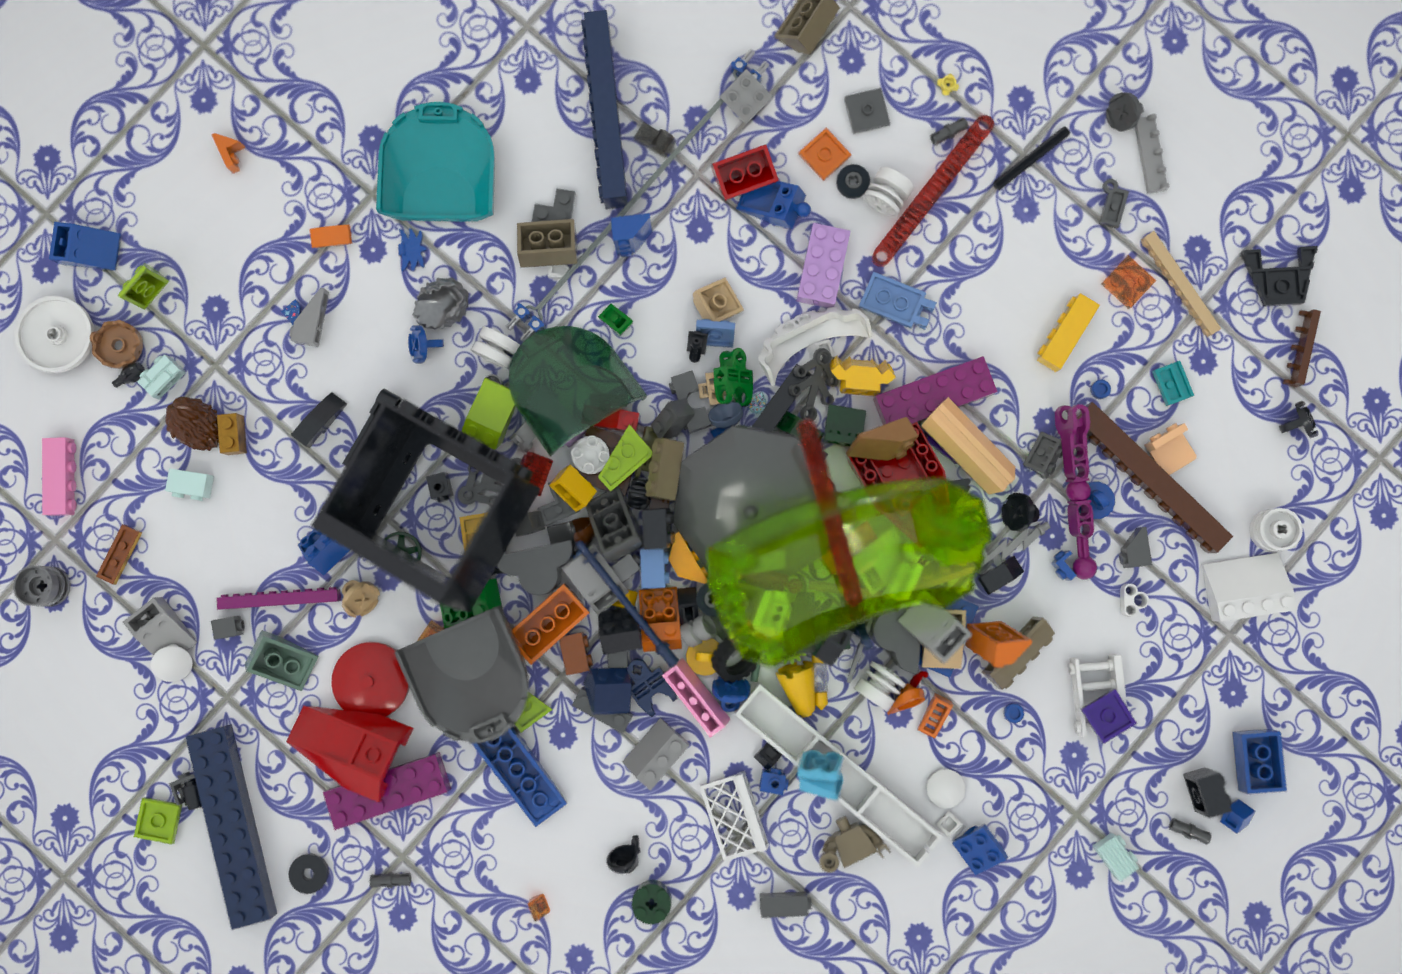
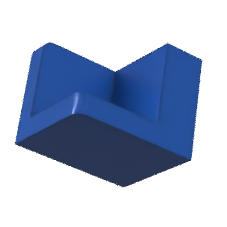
M1239 799L1230 805L1232 812L1223 814L1220 820L1222 824L1236 834L1249 825L1256 812Z

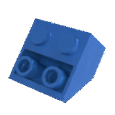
M315 529L303 537L298 544L307 563L322 575H325L350 551Z

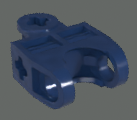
M639 658L633 659L629 663L628 674L634 681V684L631 686V696L638 706L650 717L656 715L651 702L653 695L663 693L669 696L673 702L678 699L676 693L661 676L664 674V671L660 666L651 671L646 662ZM635 664L642 666L640 674L639 672H633Z

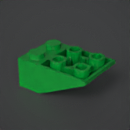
M497 578L488 580L471 612L440 605L444 629L497 606H502Z

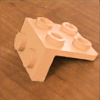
M1185 423L1170 425L1166 428L1167 432L1162 435L1157 433L1149 438L1150 442L1144 445L1152 459L1169 475L1197 458L1183 435L1185 431L1189 430Z

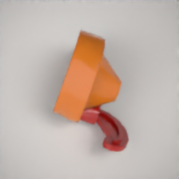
M926 671L918 672L913 676L910 684H906L904 689L901 688L899 691L901 692L900 695L897 696L894 704L887 712L888 715L915 707L925 701L923 689L916 687L923 677H928L929 674Z

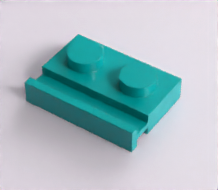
M1181 361L1152 371L1166 406L1194 396Z

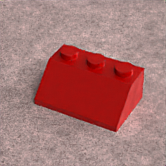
M766 144L715 162L711 166L716 183L725 200L779 181Z

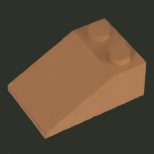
M904 417L859 434L847 450L846 455L849 457L888 461L894 458L901 459L907 454L906 451L914 445L913 442L918 437V434L908 418Z

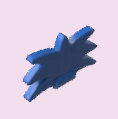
M409 228L408 238L405 232L399 229L401 244H398V254L403 260L401 271L404 272L407 269L409 262L411 263L412 271L415 270L418 261L421 267L424 268V260L421 253L425 252L427 248L421 246L422 231L420 230L416 237L413 230Z

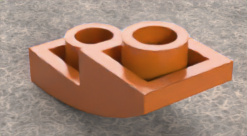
M350 225L310 229L312 248L352 244Z

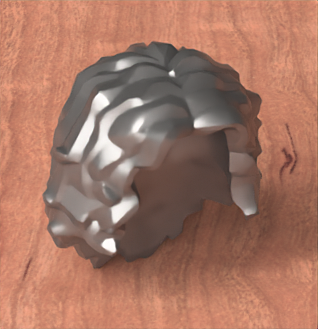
M452 277L447 279L437 278L435 282H427L426 287L420 289L419 296H417L418 300L414 302L415 308L412 315L417 319L416 322L419 325H423L424 328L428 327L435 330L437 328L451 327L452 324L456 321L460 322L462 317L466 315L468 291L463 289L462 284Z

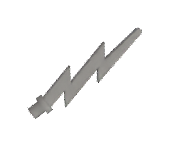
M1045 522L1041 525H1036L1029 535L1028 528L1023 530L1008 546L1006 538L987 556L988 560H982L977 567H982L999 553H1001L1002 562L1022 542L1024 551L1039 535H1044L1045 531L1050 529L1049 523Z
M872 602L870 609H867V612L870 613L868 620H866L868 634L874 615L877 616L879 613L877 612L879 604ZM861 640L858 643L847 678L848 683L852 681L857 662L860 660L864 644H861Z

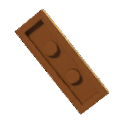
M122 524L96 577L116 585L142 532Z

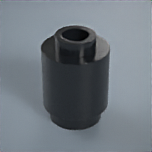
M196 780L185 782V787L181 788L185 806H188V810L202 807Z

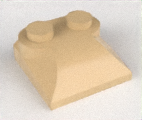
M726 277L693 293L694 305L702 319L721 322L744 310Z

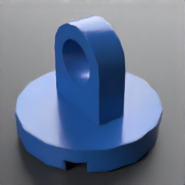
M413 325L410 328L412 334L408 336V347L410 355L414 356L412 360L414 363L421 364L425 362L427 348L444 347L443 339L427 340L425 330L421 325Z
M1099 481L1089 482L1091 494L1087 500H1091L1090 505L1093 509V519H1102L1113 511L1115 495L1106 484Z
M718 676L717 680L714 679L712 682V693L714 697L720 700L721 708L726 712L737 710L740 702L750 696L751 685L745 678L740 681L730 682L728 680L726 682Z

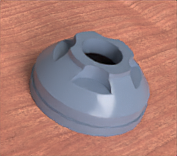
M731 401L729 404H718L708 413L709 420L713 426L726 430L738 424L743 416L741 404Z

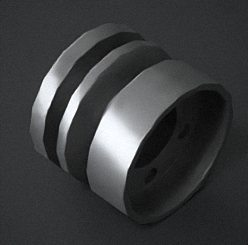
M30 565L17 573L14 579L13 590L19 602L27 606L53 607L61 604L67 598L71 584L68 575L58 567Z

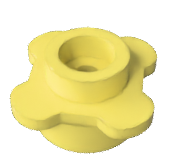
M948 74L943 79L940 78L937 81V85L942 89L944 96H948L950 92L959 89V85L952 74Z

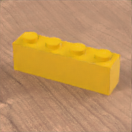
M1081 293L1076 297H1071L1066 305L1069 307L1066 313L1062 312L1057 320L1059 323L1057 328H1053L1048 334L1047 338L1049 341L1046 345L1043 344L1037 352L1039 354L1037 361L1055 372L1063 367L1100 306Z

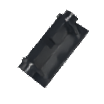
M689 331L687 351L690 352L689 360L696 363L700 360L701 354L705 355L708 334L700 331Z

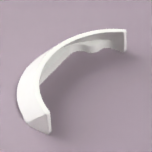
M829 307L823 312L817 313L813 310L800 314L794 319L781 324L775 329V334L771 338H766L763 343L764 347L759 355V364L771 387L775 386L777 375L785 362L795 353L815 342L839 336L872 337L869 318L858 309L852 308V311L839 310L837 307Z

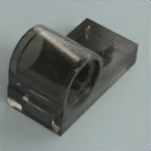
M645 122L642 123L634 136L635 141L665 159L676 144L675 138L669 132L663 129L658 131Z

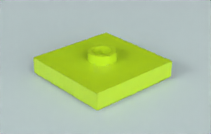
M147 797L142 798L134 837L174 844L183 804L177 805L173 802Z

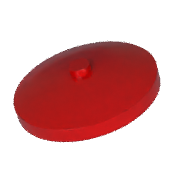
M366 642L355 645L342 654L333 669L331 683L334 697L343 710L374 713L386 717L403 704L410 687L394 652L397 650L383 643Z

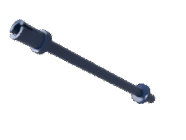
M577 541L576 547L586 558L583 563L589 562L654 643L657 655L660 654L670 668L677 664L679 658L669 648L668 642L660 640L595 558L598 554L597 551L591 553L582 541Z

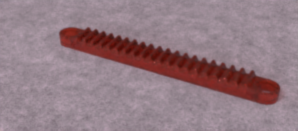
M981 115L975 120L872 254V261L876 266L884 267L889 264L990 134L994 127V121L990 116ZM979 122H987L989 128L982 130L979 127ZM884 252L887 255V259L883 262L879 261L876 257L877 253Z

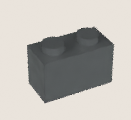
M686 399L670 401L652 422L651 427L658 438H674L679 435L695 413Z

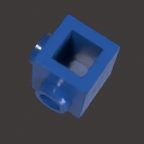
M762 769L759 785L760 792L783 795L784 790L787 791L789 779H786V774L782 773V769Z

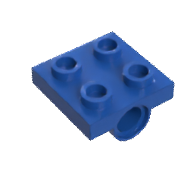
M986 824L980 827L976 825L969 828L952 843L975 876L1006 861L1008 858L1007 853Z

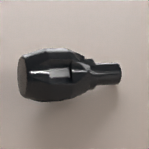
M138 362L128 364L122 369L118 378L112 381V384L115 388H118L122 384L136 382L140 379V374L145 369Z

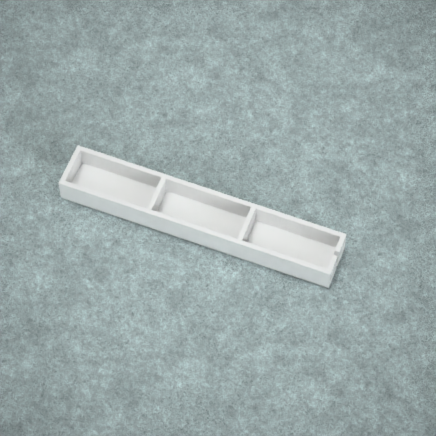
M760 683L755 686L750 696L734 712L739 719L797 767L803 752L809 750H817L821 754L837 752L842 755L844 761L840 772H842L844 781L838 801L918 868L929 855L928 851L924 848L925 844L930 850H933L943 838L937 830Z

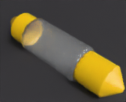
M811 655L815 676V706L823 710L828 704L826 663L814 657L815 655Z

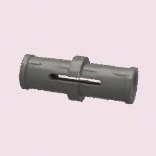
M962 117L954 123L944 125L941 130L930 135L931 142L936 146L944 140L954 138L957 133L968 129V122Z
M1172 818L1170 821L1169 830L1178 832L1187 839L1198 840L1206 845L1210 843L1212 837L1210 832Z
M388 872V874L384 875L372 874L369 881L370 887L393 888V886H410L411 873L394 874L393 872Z

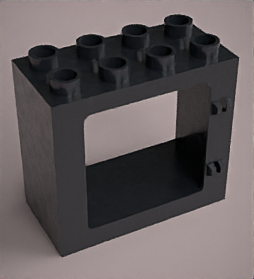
M402 399L398 408L383 401L310 527L437 604L471 612L538 495L540 488L529 482L534 474L531 470L475 438L466 435L441 419L432 416L407 400ZM429 444L440 448L502 484L449 577L378 536L376 533L424 448Z

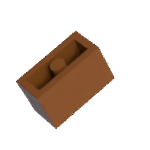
M583 632L563 636L559 642L566 676L589 671L590 666H593L591 654L588 655L586 647H589L588 636H584Z

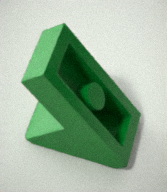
M611 303L598 316L618 337H621L633 324L631 318Z

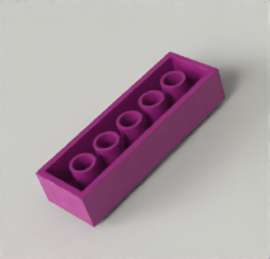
M982 356L876 395L873 401L883 425L907 417L910 423L913 424L926 420L948 397L959 408L991 396L997 392L985 358Z
M440 752L390 768L383 780L388 786L380 803L345 789L341 785L323 792L334 830L447 793L451 790V786Z

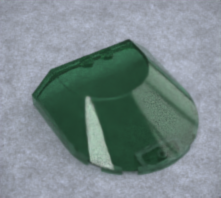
M557 326L533 334L518 348L510 365L509 390L513 402L550 457L569 440L626 405L637 400L643 401L647 397V394L614 349L600 336L578 327Z

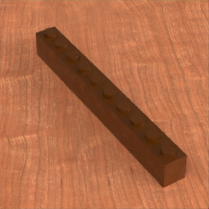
M1093 402L1086 405L1090 416V428L1087 432L1088 440L1093 445H1098L1103 450L1102 453L1105 457L1117 463L1116 467L1120 471L1126 472L1130 476L1132 483L1137 486L1140 485L1145 490L1144 494L1148 498L1154 499L1163 512H1168L1175 524L1186 529V534L1193 540L1196 539L1201 544L1202 550L1207 553H1218L1232 539L1233 535ZM1081 411L1076 415L1077 419H1080L1082 416Z

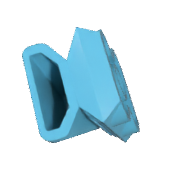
M817 750L803 752L797 774L800 791L838 800L844 781L842 772H840L844 761L843 756L837 752H828L826 754H821Z

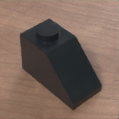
M696 587L677 589L680 628L683 624L699 616Z

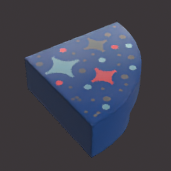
M296 299L281 311L292 325H294V321L301 313V306Z

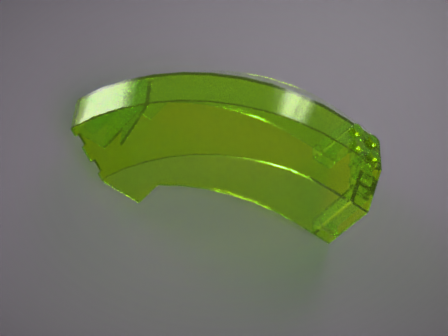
M923 478L881 483L839 492L791 507L759 520L708 546L707 583L718 618L740 657L773 669L819 641L875 617L921 604L942 609L947 608L974 590L976 583L973 581L977 571H981L986 557L983 555L986 545H990L993 536L984 500L972 495L966 489L956 486L946 478Z

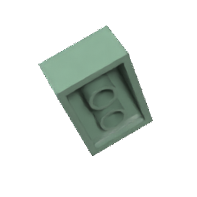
M261 630L245 663L246 672L302 691L319 656L280 636Z

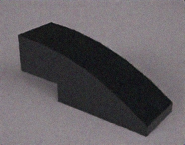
M331 392L302 420L291 433V436L304 446L310 448L321 433L324 434L346 407L347 403Z

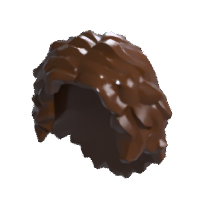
M181 396L167 406L165 416L166 430L170 432L173 439L176 438L180 443L187 445L189 448L201 451L206 449L211 451L212 448H217L219 445L218 414L215 409H212V405L203 403L202 399Z

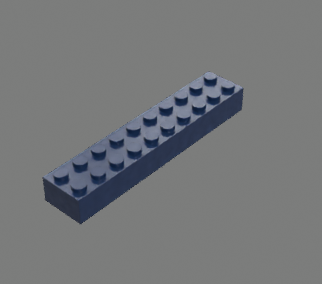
M607 10L584 12L585 19L581 20L584 35L583 44L588 73L587 83L590 92L589 102L592 111L593 140L595 148H598L594 149L597 167H599L596 168L599 185H602L598 186L599 198L601 203L605 204L606 209L622 208L626 206L628 200Z
M232 724L186 736L231 930L270 920L277 915V910Z

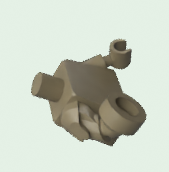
M843 816L836 820L840 830L825 841L822 850L824 853L819 858V864L822 870L832 873L839 867V859L836 855L837 850L844 868L876 852L884 858L881 853L882 850L887 849L890 854L891 850L870 827L859 825L858 822L850 825L847 817Z

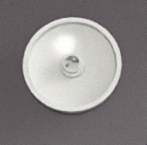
M59 296L44 297L31 303L19 316L15 327V343L21 357L32 367L45 372L61 373L77 367L86 359L92 349L90 334L94 332V326L87 311L78 303Z

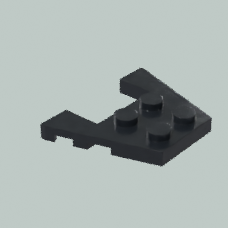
M1306 246L1297 249L1299 267L1263 269L1261 249L1243 250L1241 252L1243 261L1264 307L1301 305L1305 303L1310 283L1309 277L1314 266L1313 260L1318 246Z

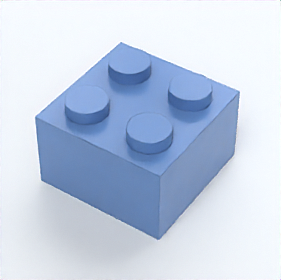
M640 549L641 589L666 588V584H670L669 572H666L665 564H669V553L665 552V549Z

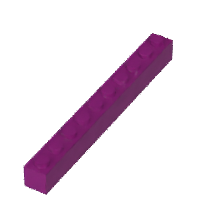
M329 587V590L317 588V591L305 589L304 592H300L299 589L293 590L288 593V590H284L281 593L270 591L269 594L257 592V595L245 593V596L233 594L232 597H228L227 594L217 598V610L341 601L340 589H336V587Z

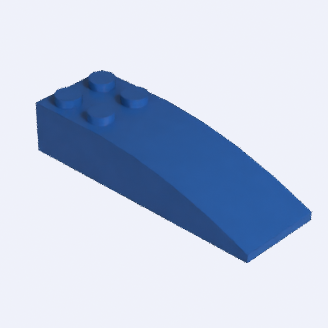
M513 726L493 740L471 743L535 827L567 804L554 782Z

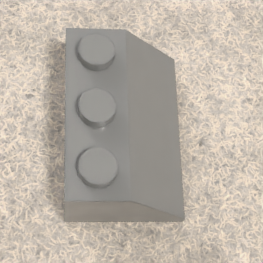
M660 718L622 762L651 791L685 752L690 743Z

